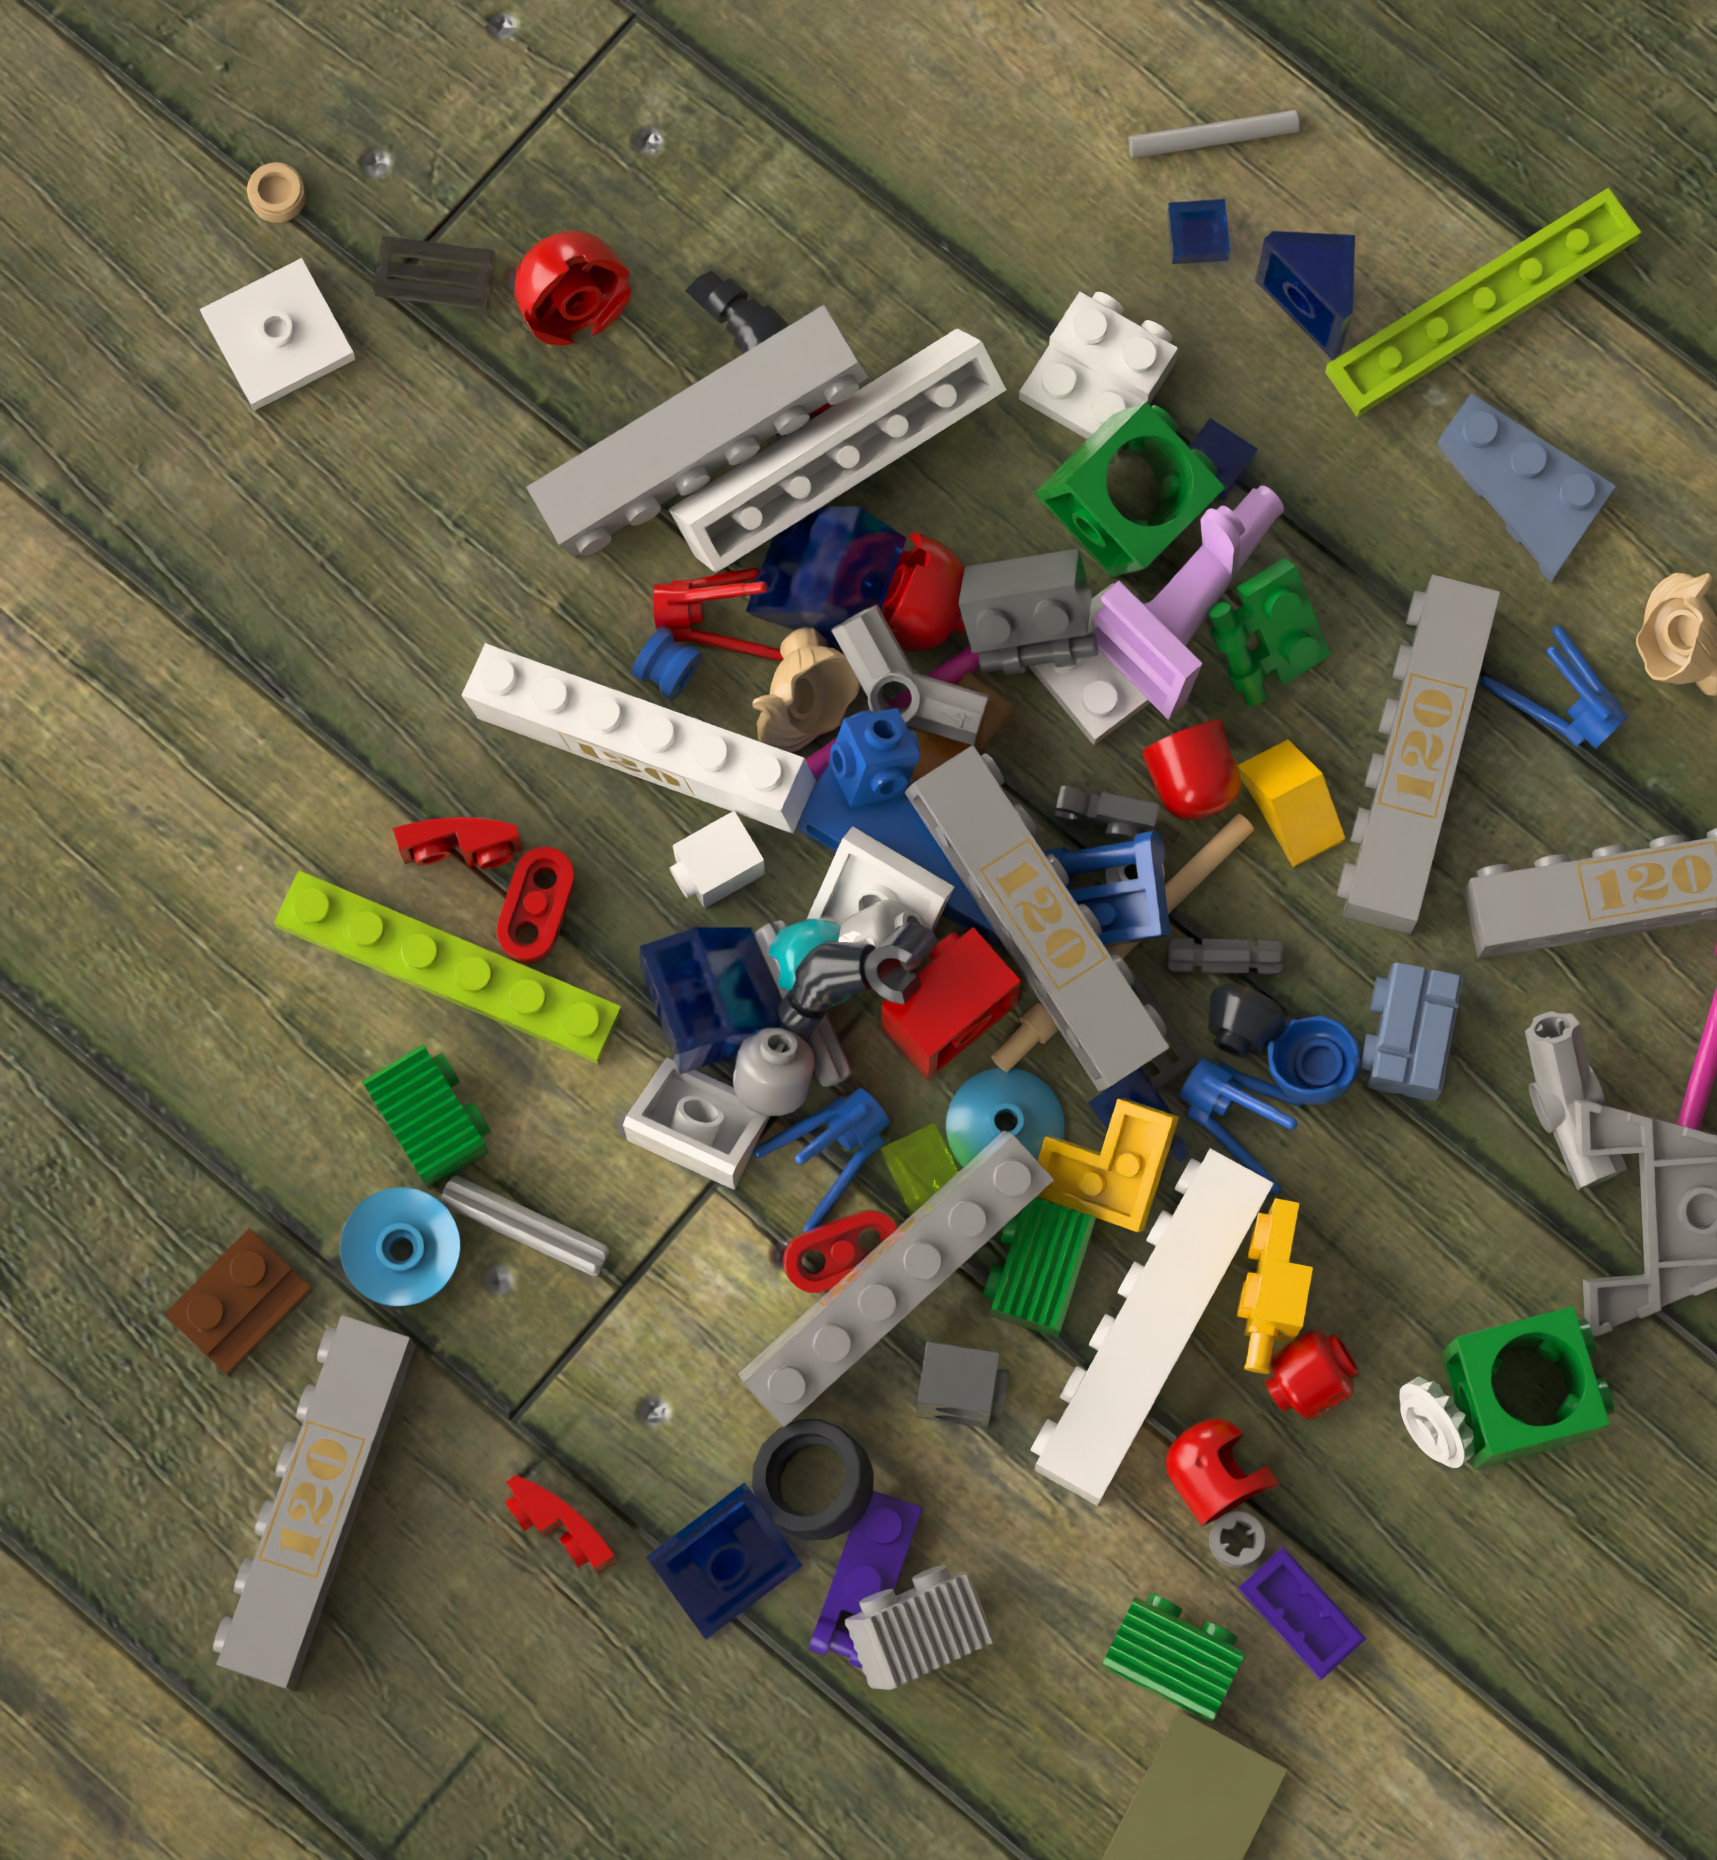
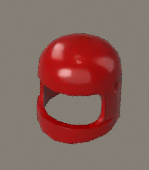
M1221 718L1174 733L1153 743L1141 752L1162 804L1172 816L1178 819L1190 821L1215 815L1230 806L1240 793V771L1226 741L1225 734L1227 731Z
M1221 1418L1208 1419L1192 1426L1171 1444L1166 1453L1165 1466L1167 1474L1201 1527L1219 1519L1254 1495L1264 1490L1275 1488L1280 1484L1269 1466L1263 1467L1249 1476L1242 1471L1233 1456V1447L1244 1434L1235 1424Z

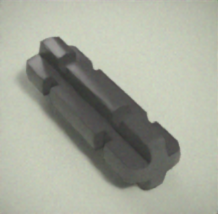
M1173 937L1169 940L1167 946V965L1169 971L1173 973H1192L1193 967H1201V973L1249 974V969H1257V975H1278L1283 967V946L1281 941L1271 939H1258L1257 945H1249V939L1202 938L1201 944H1193V938Z

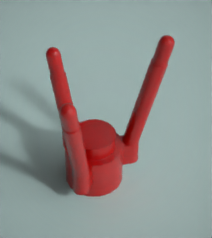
M758 568L735 570L692 580H672L671 584H654L653 611L656 630L662 627L671 629L675 642L692 641L778 661L784 660L780 649L692 628L693 623H703L704 601L766 592L768 586L765 582L739 583L758 578L760 576Z

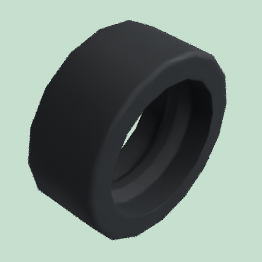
M800 1419L789 1423L785 1427L778 1428L762 1444L753 1464L752 1489L759 1508L775 1525L785 1532L804 1540H829L849 1531L864 1516L873 1496L874 1471L867 1452L841 1427L821 1419ZM812 1445H823L835 1450L843 1459L846 1467V1483L839 1498L828 1509L817 1514L804 1515L792 1510L785 1503L780 1491L781 1476L787 1463L800 1450Z

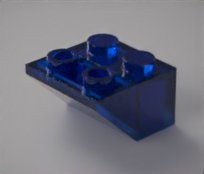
M820 507L772 538L762 568L754 582H765L768 589L764 593L751 594L746 612L754 617L793 630L803 627L814 628L828 642H837L831 631L834 627L875 605H878L881 610L907 538L862 507Z
M695 927L640 946V970L679 1075L736 1056L744 1039L758 1034L759 1031L765 1028H780L778 1023L780 1020L778 1015L780 1002L751 927Z

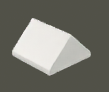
M666 1057L627 1114L623 1127L627 1141L735 1190L770 1116L759 1114L740 1102L733 1087Z

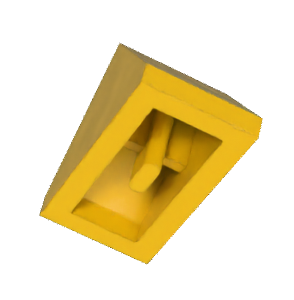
M1289 739L1237 765L1242 780L1293 868L1345 841V836L1323 773Z

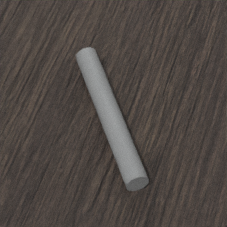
M1290 110L1132 135L1128 137L1129 150L1133 159L1298 133L1299 119L1297 111Z

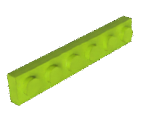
M1607 188L1327 364L1325 374L1358 418L1638 241L1641 231L1610 189Z
M298 870L274 921L276 928L596 1064H599L622 1013L621 1006L300 870Z

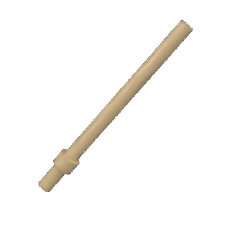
M1237 814L1165 884L1168 914L1254 831L1252 824L1244 816ZM1141 941L1105 948L1110 956L1117 954L1123 959ZM1038 1002L1020 1018L1022 1025L991 1055L996 1065L1006 1073L1038 1042L1045 1044L1058 1031L1043 1005Z

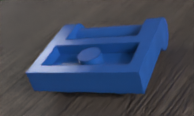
M1154 830L1138 833L1135 836V840L1072 852H1069L1065 847L1045 851V856L1048 854L1054 855L1065 869L1069 878V884L1065 887L1078 906L1085 904L1097 918L1102 929V934L1098 938L1104 947L1171 936L1162 868L1165 859V848L1159 832ZM1136 864L1138 879L1076 890L1071 889V880L1075 874Z

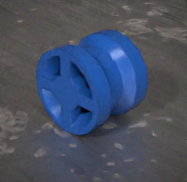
M662 627L652 635L640 652L631 675L641 682H654L659 686L660 694L673 701L681 694L694 676L703 653L693 646L683 647L675 642L674 634Z

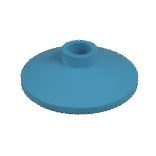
M1001 1068L989 1069L978 1073L966 1081L954 1095L946 1118L948 1144L958 1163L965 1167L1003 1132L996 1127L994 1122L996 1116L1003 1112L1011 1113L1017 1119L1016 1128L1008 1133L1013 1134L1038 1161L1046 1136L1064 1138V1114L1060 1102L1052 1089L1039 1077L1017 1068H1011L1007 1073Z
M406 1187L385 1189L363 1200L348 1217L340 1240L341 1262L350 1282L368 1299L389 1307L414 1306L436 1296L452 1279L458 1266L461 1252L458 1227L448 1209L432 1195L418 1189ZM399 1241H409L414 1247L412 1256L405 1261H398L392 1257V1248Z

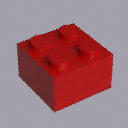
M974 927L961 938L956 932L949 934L931 950L928 956L933 961L918 973L922 987L905 1004L894 1003L889 1000H885L882 1003L881 1029L927 1081L1017 1006L1021 980Z

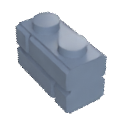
M1393 963L1388 972L1387 979L1382 977L1376 978L1370 1003V1012L1380 1013L1376 1035L1365 1034L1361 1050V1069L1369 1070L1366 1087L1394 1094L1400 1093L1404 1096L1427 1101H1436L1443 1089L1463 977L1437 970L1430 971L1418 966Z

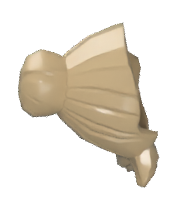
M1674 573L1662 580L1651 593L1645 610L1643 627L1636 638L1637 649L1645 663L1646 672L1653 680L1675 685L1696 682L1703 694L1717 696V617L1704 598L1710 587L1712 576L1706 573L1694 578L1690 574Z
M808 627L793 631L783 640L780 653L784 660L776 669L770 688V695L758 697L752 702L753 708L761 711L756 723L758 741L789 753L800 750L821 734L836 729L842 723L848 706L856 698L861 686L846 656L834 648H829L827 639L816 629Z

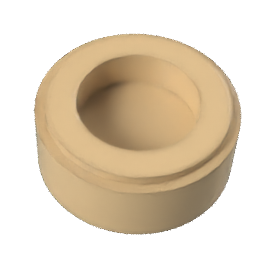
M278 162L265 164L259 167L248 181L247 194L251 207L265 221L272 223L287 222L296 217L305 205L306 190L300 174L287 164Z

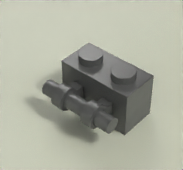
M1080 549L965 567L959 607L972 653L979 652V663L982 673L1004 670L1005 675L1024 673L1027 666L1055 662L1059 668L1076 665V660L1079 658L1098 656L1095 633L1087 634L1092 596Z

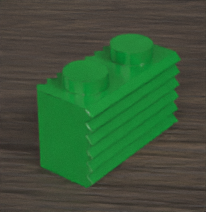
M424 1044L362 1081L427 1189L434 1188L438 1183L445 1181L448 1177L455 1175L458 1171L465 1169L469 1164L476 1162L479 1158L489 1153L482 1137L489 1134L491 1130L473 1102L464 1107L460 1104L451 1089L459 1084L460 1080L442 1052L432 1058Z
M1036 1197L1005 1225L1001 1237V1242L1011 1244L1005 1266L993 1263L982 1297L993 1301L990 1317L1058 1338L1096 1217Z
M1150 1593L1146 1602L1134 1597L1100 1667L1205 1721L1211 1722L1214 1720L1245 1656V1652L1234 1647L1238 1637L1208 1621L1204 1622L1200 1630L1180 1620L1179 1617L1183 1609L1156 1594Z

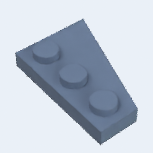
M1472 393L1443 432L1437 444L1438 448L1480 498H1485L1506 523L1504 528L1517 544L1521 542L1539 563L1538 569L1550 584L1616 488L1608 480Z

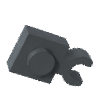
M1061 786L1055 818L1069 822L1095 824L1094 829L1105 831L1106 838L1121 843L1135 840V836L1138 833L1154 831L1160 804L1102 792L1101 796L1078 788Z

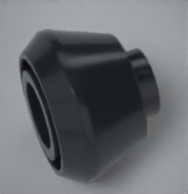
M1226 983L1211 992L1208 1030L1216 1036L1213 1044L1220 1050L1238 1058H1246L1248 1052L1260 1053L1269 1045L1271 1040L1273 1041L1285 1029L1286 1022L1283 1009L1267 996L1234 983Z

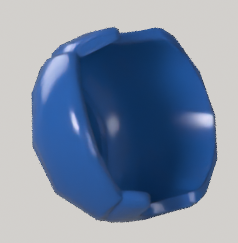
M1321 1015L1290 1020L1277 1038L1269 1042L1267 1048L1272 1078L1286 1096L1305 1105H1324L1337 1100L1348 1091L1357 1079L1361 1069V1054L1356 1038L1343 1023Z

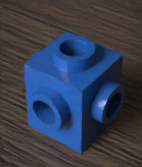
M898 708L879 712L862 711L851 717L844 718L835 744L831 747L828 762L850 808L904 797V792L907 790L916 764L920 760V744L914 731L908 730Z

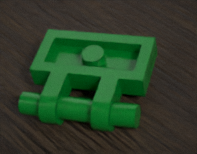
M1285 557L1236 587L1243 603L1242 607L1233 612L1229 603L1221 602L1215 604L1209 610V616L1213 623L1210 634L1216 648L1226 654L1230 664L1227 674L1234 690L1242 693L1246 704L1249 706L1259 705L1266 700L1267 692L1263 682L1267 673L1271 672L1277 681L1285 685L1331 656L1297 567ZM1254 632L1259 646L1249 651L1246 643L1249 640V635Z

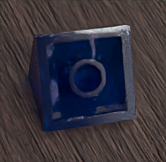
M1272 231L1264 238L1255 282L1333 361L1342 352L1353 314L1355 235Z
M745 1482L646 1556L649 1565L705 1640L803 1566Z

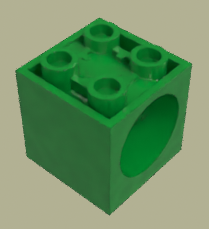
M1147 402L1112 414L1033 493L1110 577L1145 569L1225 489L1222 483L1215 477L1218 471L1214 463L1196 448L1190 450L1176 434L1178 426L1173 418L1159 406L1154 405L1151 407ZM1119 448H1122L1123 453L1139 455L1147 462L1155 475L1158 486V500L1149 520H1128L1117 511L1111 502L1106 483L1107 470L1113 455Z
M1574 1306L1455 1337L1441 1353L1455 1405L1459 1411L1465 1413V1423L1473 1431L1474 1439L1472 1442L1475 1454L1471 1459L1475 1470L1589 1440L1610 1425L1607 1415L1614 1413L1612 1396L1604 1378L1596 1379L1589 1357L1596 1353L1593 1333L1586 1319L1578 1320ZM1514 1349L1530 1350L1539 1353L1544 1359L1553 1363L1558 1368L1567 1389V1397L1554 1416L1559 1423L1549 1426L1527 1425L1525 1421L1503 1410L1494 1395L1491 1381L1503 1361V1358L1497 1356L1498 1354Z

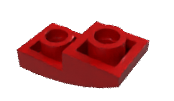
M452 817L413 822L392 828L405 864L416 861L418 866L431 865L450 856L449 850L461 847L468 868L479 864L480 869L485 870L509 863L514 858L513 853L523 850L516 825L498 820Z
M514 1475L506 1481L514 1496L506 1500L505 1503L524 1532L536 1526L543 1538H545L562 1525H565L568 1532L559 1537L578 1568L590 1562L597 1574L618 1561L614 1553L593 1527L563 1500L536 1483L520 1476Z

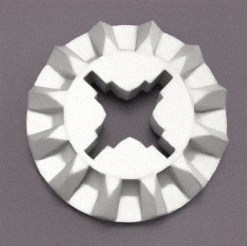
M1419 1376L1401 1387L1399 1398L1402 1419L1413 1440L1429 1457L1446 1466L1457 1468L1475 1454L1472 1442L1474 1435L1473 1431L1465 1423V1413L1458 1410L1454 1404V1398L1446 1396L1439 1384L1434 1381L1429 1382Z

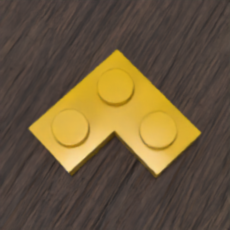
M1126 1098L1117 1099L1101 1153L1054 1136H1046L1039 1154L1038 1163L1054 1181L1036 1197L1081 1211L1084 1214H1091L1098 1219L1135 1232L1144 1231L1179 1117Z

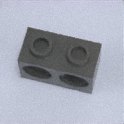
M926 1342L916 1418L988 1428L991 1413L1002 1415L1005 1404L1009 1371L997 1369L1000 1353Z

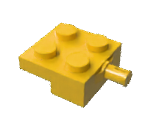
M1275 1198L1268 1214L1258 1213L1257 1221L1252 1226L1247 1258L1257 1260L1255 1273L1248 1272L1246 1282L1243 1281L1237 1308V1317L1247 1319L1244 1335L1250 1336L1247 1360L1244 1369L1247 1371L1269 1374L1274 1341L1289 1343L1296 1338L1303 1327L1313 1267L1289 1263L1299 1203Z

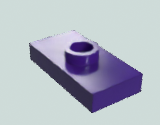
M1284 1546L1237 1588L1319 1681L1325 1678L1367 1639Z

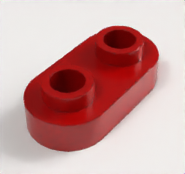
M546 846L531 849L520 858L515 868L496 928L497 938L502 951L515 962L522 964L537 963L545 959L555 947L575 886V874L568 857L558 849ZM550 872L557 877L553 887L541 889L535 885V880L541 873ZM524 927H533L539 932L537 939L531 944H523L517 940L518 932Z
M870 1209L861 1210L797 1235L789 1242L783 1255L784 1271L788 1279L802 1291L821 1293L830 1290L875 1249L863 1250L859 1247L858 1237L863 1230L871 1228L878 1232V1246L896 1231L898 1227L884 1213ZM811 1250L820 1251L824 1259L821 1268L814 1272L806 1271L802 1266L803 1256Z

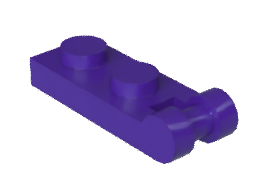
M873 1490V1496L864 1516L850 1529L808 1650L826 1656L828 1651L850 1658L849 1665L862 1669L863 1665L858 1660V1653L854 1649V1642L849 1637V1632L837 1628L841 1612L856 1615L862 1612L859 1604L862 1599L887 1589L895 1590L922 1513V1507Z

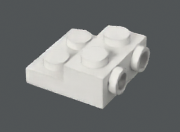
M1079 291L1050 336L1048 348L1019 391V400L1088 439L1112 414L1144 402L1150 405L1175 365L1178 348L1171 344L1173 341L1172 335L1161 325L1146 320L1139 326L1123 317L1124 309L1122 305L1111 296L1102 292H1096L1091 298ZM1119 448V449L1115 452V454H1114L1115 456L1118 455V453L1120 452L1121 448Z

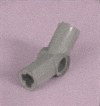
M878 605L863 610L831 630L868 696L870 711L879 712L895 709L884 700L882 686L891 681H898L905 684L912 695V703L909 706L898 708L907 726L970 745L975 744L989 695L919 674L917 670L911 667Z
M1550 1011L1534 1017L1530 1028L1525 1030L1536 1080L1529 1084V1093L1540 1123L1548 1133L1553 1132L1577 1191L1593 1187L1623 1174L1628 1169L1621 1154L1582 1157L1577 1154L1574 1100H1586L1606 1106L1600 1083L1588 1064L1580 1023L1572 1013L1560 1014Z

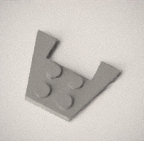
M1574 1100L1578 1155L1588 1157L1639 1153L1644 1274L1583 1279L1584 1316L1590 1325L1593 1336H1600L1612 1331V1327L1636 1317L1644 1318L1661 1311V1307L1689 1295L1697 1296L1717 1287V1135L1586 1100Z

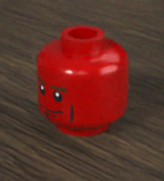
M1313 1329L1277 1349L1272 1354L1270 1368L1274 1377L1265 1381L1272 1398L1282 1412L1293 1408L1301 1417L1313 1420L1353 1396L1355 1390L1353 1379L1359 1376L1360 1372L1348 1349L1337 1334L1334 1333L1327 1337L1321 1331Z

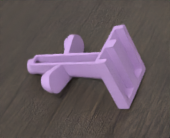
M1260 486L1258 489L1253 488L1233 511L1225 506H1220L1217 510L1210 508L1205 512L1200 520L1203 545L1195 554L1188 557L1181 570L1152 601L1142 604L1120 581L1116 582L1101 597V601L1105 605L1096 612L1093 622L1097 627L1091 632L1095 633L1098 650L1168 720L1185 706L1203 664L1186 645L1209 614L1210 608L1217 603L1272 523L1284 512V506L1279 497L1266 486Z

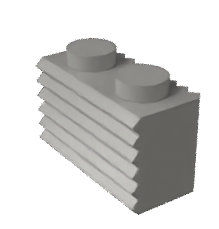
M946 1565L937 1566L912 1577L915 1588L896 1596L893 1589H887L870 1595L859 1602L862 1612L845 1619V1626L849 1630V1637L854 1642V1649L858 1653V1660L863 1665L862 1671L867 1676V1683L871 1688L887 1690L897 1688L901 1684L919 1678L931 1670L940 1668L942 1665L951 1663L953 1660L959 1659L995 1641L969 1572H948Z

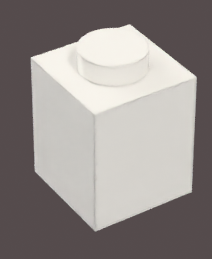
M735 811L673 845L677 864L671 866L670 871L685 897L688 898L696 894L704 909L765 875L764 859Z

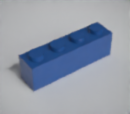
M829 764L809 796L797 824L798 830L834 852H837L843 837L852 826L953 885L954 889L942 912V916L967 931L974 927L986 942L998 948L1002 943L906 794L901 798L850 808Z

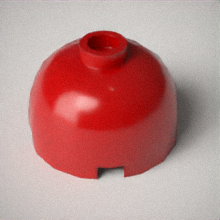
M570 230L542 239L527 252L516 271L514 296L526 324L536 338L549 345L566 346L575 343L570 335L591 325L592 336L605 330L620 316L630 300L632 290L627 284V277L631 276L619 255L606 242L590 233Z
M917 532L912 533L908 537L915 544L910 552L899 547L881 579L872 603V607L878 605L879 608H883L882 614L900 647L906 652L929 651L945 642L953 631L960 634L965 629L959 607L965 565L953 550L941 542Z

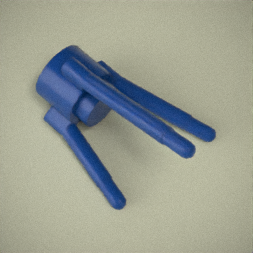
M1559 625L1553 627L1552 632L1570 661L1555 646L1549 647L1547 654L1582 696L1567 711L1574 719L1571 724L1488 676L1480 678V684L1562 733L1575 747H1578L1586 739L1596 749L1629 717L1619 707L1621 703L1605 688L1578 647L1570 639L1563 627Z
M1203 1057L1191 1072L1179 1096L1192 1105L1187 1116L1203 1125L1243 1167L1273 1182L1274 1184L1269 1192L1273 1195H1279L1281 1193L1280 1185L1212 1114L1216 1112L1224 1117L1233 1103L1237 1102L1261 1116L1293 1130L1298 1125L1295 1118L1242 1091L1241 1088H1246L1294 1106H1301L1303 1103L1286 1096L1279 1086L1238 1072L1222 1061L1217 1065Z
M858 1088L848 1098L840 1095L826 1108L775 1135L753 1150L754 1157L762 1158L827 1123L829 1129L795 1156L796 1163L801 1165L806 1163L836 1139L848 1150H851L856 1145L859 1146L857 1152L815 1209L813 1215L804 1226L803 1232L820 1226L869 1156L884 1144L879 1133L890 1124L889 1118L877 1101L862 1088Z

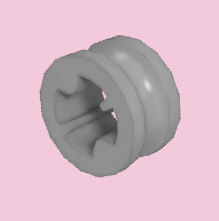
M1233 1511L1224 1514L1216 1521L1209 1534V1547L1212 1555L1219 1563L1228 1568L1249 1566L1261 1555L1265 1546V1533L1262 1524L1254 1516L1246 1512ZM1236 1523L1249 1529L1245 1536L1253 1535L1254 1543L1253 1548H1243L1238 1556H1232L1225 1551L1229 1543L1221 1545L1220 1533L1221 1531L1231 1532Z

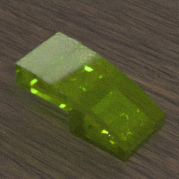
M935 1123L881 1148V1155L907 1205V1211L910 1216L958 1173Z

